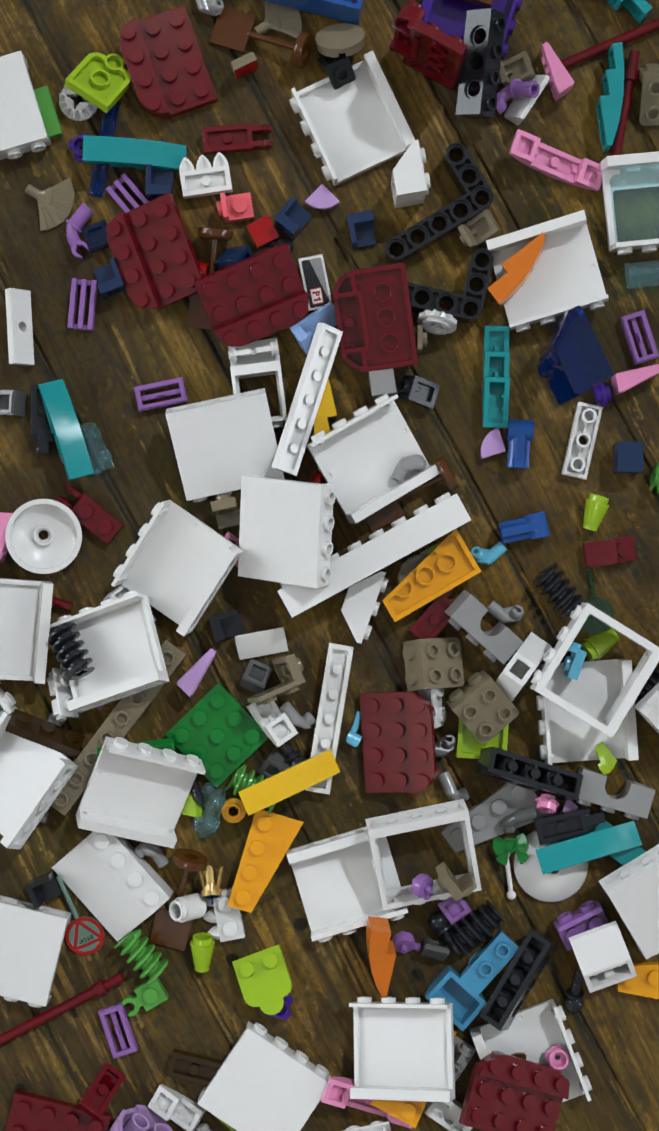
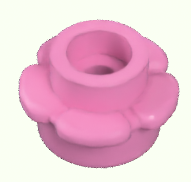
M541 794L540 797L535 799L537 804L536 810L545 814H555L559 803L555 800L556 797L550 794Z
M553 1045L550 1050L546 1051L545 1060L548 1061V1066L556 1070H563L569 1063V1052L567 1049H563L561 1045Z

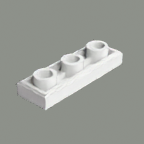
M8 288L5 289L9 364L32 366L34 365L31 291Z
M577 402L561 475L587 480L603 407ZM580 436L586 439L585 445L580 444Z

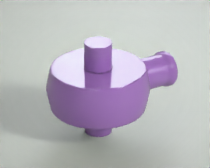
M424 873L417 875L412 880V893L424 900H429L431 898L430 893L433 891V879Z
M400 931L392 937L394 948L397 952L405 954L412 949L416 951L421 949V944L416 943L414 936L409 932Z

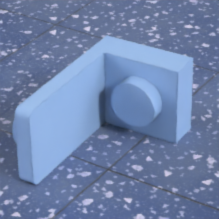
M328 302L289 328L306 355H308L318 323H325L331 327L337 325L335 307L332 302Z

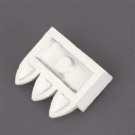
M220 152L216 154L213 167H211L209 160L204 155H201L197 161L196 170L189 159L183 158L179 167V174L184 199L233 192L229 164L223 154Z
M233 887L222 889V897L205 899L207 906L214 908L208 911L203 919L210 923H217L207 933L211 934L214 940H220V942L245 938L241 910L227 906Z

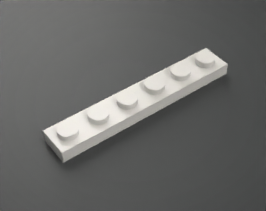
M325 323L317 324L271 467L297 476L343 334L342 331Z
M329 642L311 757L331 749L336 759L354 646ZM332 777L305 789V791L330 795Z

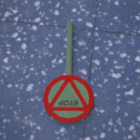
M57 876L56 880L75 918L66 929V943L73 952L79 955L94 954L104 943V929L100 922L92 917H79L62 878Z

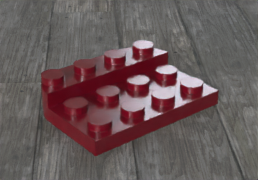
M410 0L407 5L402 6L391 26L395 29L389 49L404 56L402 63L453 91L458 83L467 45L455 35L449 36L441 32V29L434 23H425L426 11L423 10L419 3Z
M185 5L137 21V18H133L121 27L120 48L144 111L162 119H170L218 102Z
M167 193L127 213L121 212L107 224L106 231L109 247L127 294L136 306L146 309H163L197 294L193 281L204 277L173 194Z
M286 242L193 281L214 333L222 342L230 347L245 346L298 323L308 313V294L303 287Z
M405 262L352 270L342 275L334 286L333 300L337 328L343 332L340 340V351L346 363L352 368L363 372L418 364Z
M415 691L360 693L366 793L411 792V794H416L428 788L439 772V765H436L433 717L436 716L434 706H431L424 696Z
M492 1051L491 1054L485 1056L479 1063L476 1062L474 1064L459 1123L484 1131H555L563 1098L567 1100L569 1098V1080L561 1072L545 1064L511 1056L500 1051Z
M17 1089L14 1093L5 1131H108L112 1113L104 1111L100 1119L96 1121L78 1108L77 1104Z

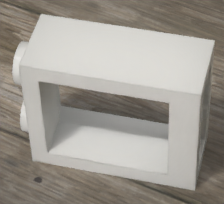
M280 360L230 366L233 394L241 393L239 379L276 374L281 415L273 416L271 419L274 429L282 428L283 423H286L287 410Z

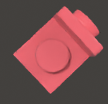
M250 192L226 196L225 193H220L221 201L216 202L219 217H224L225 224L255 219Z

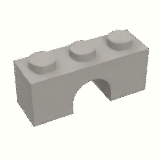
M463 590L445 610V613L450 617L448 622L458 631L463 628L468 633L465 638L477 647L478 644L485 648L483 654L493 663L498 660L505 664L524 642L501 622H498L491 630L482 631L480 626L481 619L488 609L472 594Z
M583 766L578 767L577 773L582 774L583 779L579 799L576 800L577 803L591 807L592 803L601 805V810L613 814L615 810L625 812V817L637 821L639 817L648 818L655 789L626 779L624 788L619 794L608 795L605 790L607 775Z

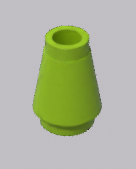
M590 493L589 498H586L583 528L597 531L610 506L608 504L609 498Z
M611 628L608 631L585 639L584 643L581 644V649L587 652L586 657L590 661L599 660L620 639L615 630Z
M196 933L190 941L194 970L204 973L209 971L215 941L209 933Z

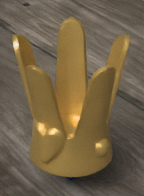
M208 865L206 871L202 873L198 871L203 887L201 891L202 898L211 899V905H213V899L222 897L220 885L223 866L216 871L214 881L213 868Z

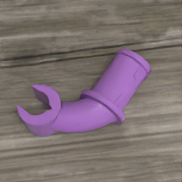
M513 79L509 85L497 93V111L499 114H502L507 108L506 102L511 98H536L540 92V85L537 84V81Z
M84 203L80 204V207L69 220H65L67 223L66 237L73 255L78 259H83V257L77 253V247H84L89 251L88 245L80 240L79 233H82L81 229L90 217L94 215V212Z

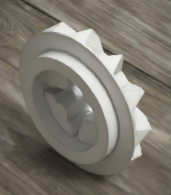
M64 85V89L59 93V106L62 112L68 118L75 121H83L93 116L98 107L87 100L84 103L79 102L78 106L75 107V102L71 98L78 97V94Z
M436 309L433 311L425 310L419 313L417 323L423 325V329L432 334L446 335L454 332L457 328V320L453 318V315L446 314L444 311H437Z

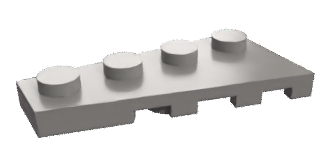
M506 783L468 810L474 845L504 834L503 826H501L503 817L531 806L536 810L537 804L535 799L538 797L534 791ZM536 810V818L550 815ZM534 820L515 824L516 829L532 823ZM460 821L450 823L440 831L455 853L464 850Z

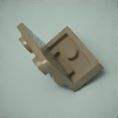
M652 63L646 64V68H638V80L642 83L639 123L643 126L659 125V64Z
M458 637L427 638L403 642L407 691L462 687L464 685L461 643Z
M291 654L272 660L281 684L247 698L248 703H256L257 706L261 704L266 705L277 700V694L279 696L288 695L300 690L298 685L306 682L302 674L303 665L300 659Z
M484 670L480 673H474L468 679V683L461 689L454 690L446 701L448 706L482 744L487 743L519 715V710Z

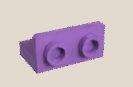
M597 900L581 904L579 906L580 909L572 913H562L553 922L567 951L573 949L569 937L609 923L602 906Z

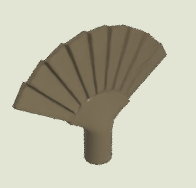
M265 1V20L254 27L253 30L255 33L262 35L269 30H273L297 39L299 34L302 33L301 16L297 9Z
M70 178L45 190H39L30 184L25 190L26 194L38 201L40 231L50 230L60 225L69 216L73 208L75 192Z

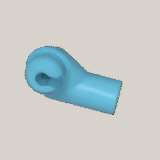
M500 541L491 549L475 546L470 550L476 563L491 565L507 551Z

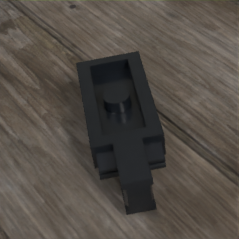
M30 385L31 442H36L37 455L49 454V442H54V434H51L38 385Z
M589 807L577 808L533 819L540 845L589 834L590 831L594 830L593 825L606 822L602 810L590 812Z

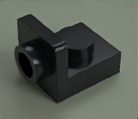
M345 53L339 54L337 58L322 56L317 59L320 68L328 75L331 85L335 90L356 79L349 57Z
M405 375L398 385L399 393L397 399L410 401L428 409H433L440 385L416 375Z

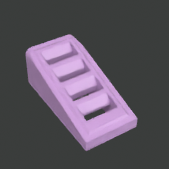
M211 647L177 681V685L189 697L195 693L217 652L215 647Z

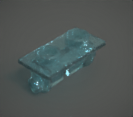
M659 260L624 264L627 289L659 286Z
M95 422L81 424L80 428L86 447L90 451L89 457L94 470V476L103 473V470L114 468L111 453L106 449L101 431L96 427Z
M205 783V786L202 787L201 792L203 793V806H205V809L202 808V817H194L192 824L194 831L200 833V838L214 834L218 829L221 808L226 801L227 787L214 789L215 785L212 783Z

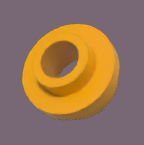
M229 798L223 803L221 813L226 821L237 823L245 817L246 809L242 800ZM236 807L238 813L236 815L230 814L229 808Z

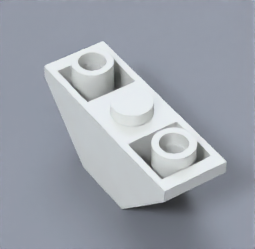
M377 572L351 585L346 593L341 611L357 643L362 644L363 639L368 640L372 626L368 625L371 615L375 617L380 606V602L376 601L379 592H385L389 580L384 578L385 572Z
M532 632L495 681L511 702L543 660L547 651L552 647Z

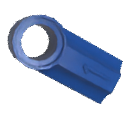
M508 419V428H506V441H508L507 468L529 469L530 443H532L534 434L533 420Z
M545 511L525 515L520 519L498 523L502 544L550 536Z

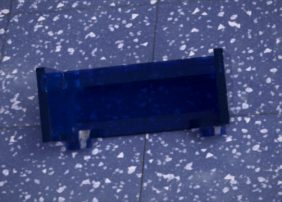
M579 305L569 309L557 321L539 358V365H537L541 378H546L558 405L592 390L594 384L614 375L587 316Z

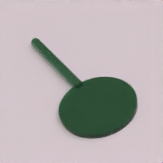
M588 567L587 575L590 598L583 602L589 603L614 619V610L611 604L603 598L595 597L592 568ZM590 614L582 626L583 630L591 634H599L610 628Z

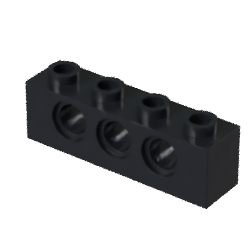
M493 8L467 10L463 42L467 45L460 71L456 115L467 119L495 118L506 14Z
M496 747L481 749L476 768L477 774L541 794H550L564 801L579 799L583 779L582 774Z
M530 929L481 1012L480 1017L499 1031L508 1030L558 943L541 931Z

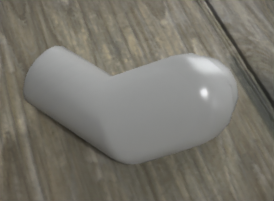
M140 842V845L134 848L138 858H143L146 855L152 857L159 869L169 863L159 845Z

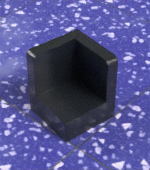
M239 609L209 617L215 642L245 632Z
M54 870L31 879L25 885L34 908H38L43 902L63 894L56 880L57 875Z

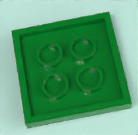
M220 682L165 734L168 738H173L174 745L184 755L192 754L202 760L206 771L204 776L216 788L268 739V736L253 716Z

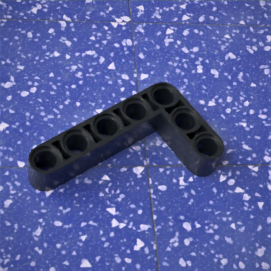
M450 144L445 151L443 159L446 170L462 196L391 238L387 242L384 251L385 259L389 264L405 262L458 230L457 227L459 225L467 223L483 210H489L494 198L493 192L463 144ZM457 153L461 156L462 160L454 162L450 159L449 155ZM469 174L475 181L473 183H466L463 181L462 176ZM479 195L484 196L487 199V204H478L475 201V197ZM461 208L466 212V216L458 218L454 215L453 210ZM441 221L445 229L437 231L433 228L432 223ZM413 234H420L424 241L416 244L410 237ZM397 246L403 253L398 257L392 256L389 252L391 247Z
M485 248L477 249L473 253L468 264L462 294L408 282L411 311L421 313L425 310L433 311L436 309L437 311H444L446 314L453 315L457 322L474 323L479 318L483 309L494 262L492 253ZM477 257L485 258L487 266H477L475 259ZM472 281L479 282L482 290L478 292L472 291L469 283ZM424 294L428 302L420 305L415 301V296ZM441 300H449L452 308L450 310H443L439 302ZM467 305L473 306L476 309V315H466L463 310L464 307Z

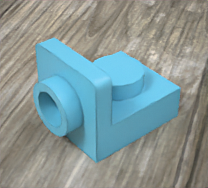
M572 642L568 651H571V655L566 656L562 670L565 671L564 676L577 680L587 652L580 650L581 644Z

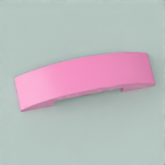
M520 129L516 131L509 152L512 157L554 179L584 189L599 191L602 183L601 165L587 158L578 159L540 142L541 138Z
M336 1076L329 1078L321 1102L343 1109L346 1106L377 1114L387 1117L390 1123L412 1129V1126L370 1105L373 1100L350 1099V1088L354 1086V1079Z

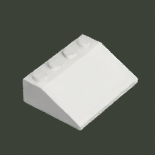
M92 831L52 867L117 942L151 916L170 899L173 890L144 858L137 857L134 852V846L126 838Z

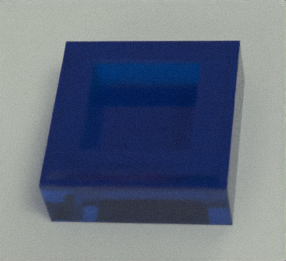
M105 220L82 228L91 253L109 247L106 231L107 223Z

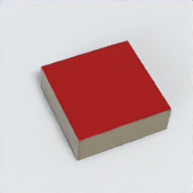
M249 52L231 61L232 72L235 78H240L258 69V62L254 52Z
M269 215L246 225L257 249L280 238Z

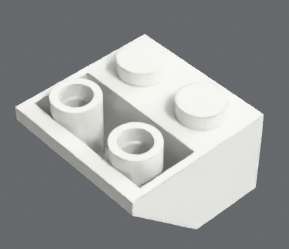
M414 140L392 171L390 185L395 208L422 204L425 201L426 195H429L428 188H431L428 172L424 173L426 154L424 147L420 148L418 140Z
M616 921L569 937L589 993L637 976Z

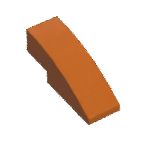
M543 232L502 264L506 274L487 288L500 307L514 296L532 273L546 242V236Z
M368 916L366 945L371 972L381 997L387 998L396 959L393 940H390L391 929L388 918Z

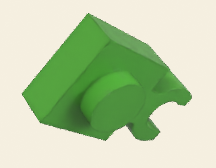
M156 978L149 985H146L148 980L135 987L134 992L136 996L128 995L123 999L122 1005L127 1003L134 1005V1009H131L128 1013L129 1017L135 1016L141 1006L147 1012L168 999L169 995L159 978Z

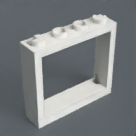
M582 602L581 605L576 606L574 611L572 610L570 614L572 619L568 626H563L557 635L559 641L554 649L551 647L545 654L543 659L545 664L542 669H537L533 674L534 677L531 680L532 685L530 689L603 734L613 738L658 664L659 647L589 603ZM589 614L646 649L602 723L545 688Z
M464 799L365 819L383 911L394 908L397 910L413 904L422 905L425 902L437 899L446 900L452 896L448 890L443 892L436 880H433V891L430 893L431 898L429 900L415 896L411 890L412 885L387 890L377 838L460 821L468 872L473 875L477 885L473 892L482 890L469 811ZM465 874L455 875V877L459 879Z

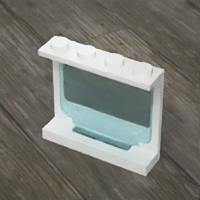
M659 151L605 157L600 162L609 252L617 251V255H627L633 253V250L642 249V253L657 251V247H659Z

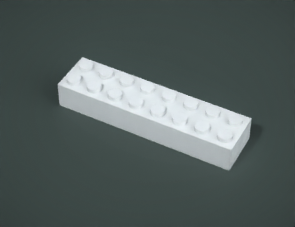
M448 492L435 499L436 505L431 508L426 504L413 511L414 517L406 520L405 516L392 522L390 524L392 529L385 533L381 528L368 536L370 541L363 545L359 540L348 546V553L341 557L338 552L332 555L330 559L332 576L329 585L316 589L280 583L282 589L278 590V593L291 617L293 618L471 521L458 494L456 493L451 496Z

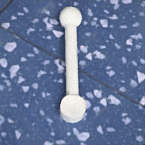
M508 852V862L505 866L508 885L506 896L508 899L513 900L516 897V892L513 891L509 861L511 853Z

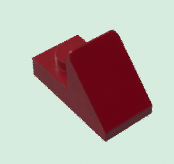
M633 536L582 543L586 568L637 560Z
M106 1062L86 1088L85 1094L77 1107L98 1121L126 1076Z

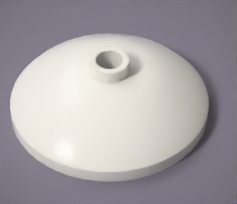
M35 499L24 503L11 515L6 526L5 541L9 554L19 566L33 573L50 574L64 569L75 559L82 543V530L77 517L66 505L52 499ZM40 531H47L48 537L46 539L39 538Z
M536 830L527 835L529 848L526 852L529 858L523 864H520L515 851L513 861L514 873L522 889L533 898L545 902L561 901L575 894L586 879L588 862L543 874L535 851L536 849L573 838L540 845Z

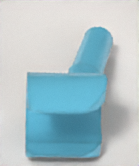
M356 711L353 725L346 736V742L353 747H357L362 739V736L356 733L361 720V712Z

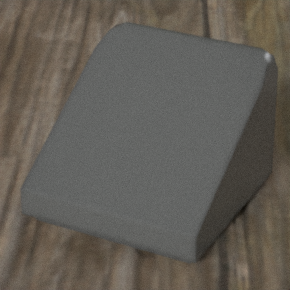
M0 390V415L24 417L26 415L27 393L18 390Z
M251 658L239 685L254 693H261L265 689L273 668Z
M274 748L257 772L268 778L289 767V762L285 761L287 755Z
M425 937L420 955L444 961L449 955L450 950L447 943Z

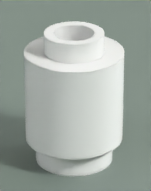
M200 893L177 897L170 903L169 913L174 921L187 922L203 917L206 913L207 903Z

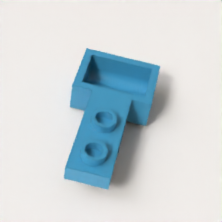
M502 930L498 931L484 948L478 949L468 962V966L461 974H458L450 965H447L429 985L425 992V998L429 1002L430 998H445V1002L453 1003V1023L460 1030L464 1031L487 1004V1000L481 992L517 953L520 948L519 945Z

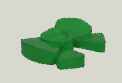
M522 833L516 838L506 839L500 836L494 837L493 850L498 855L497 861L502 865H507L508 852L513 853L516 851L520 864H523L529 858V855L526 853L529 848L526 834Z

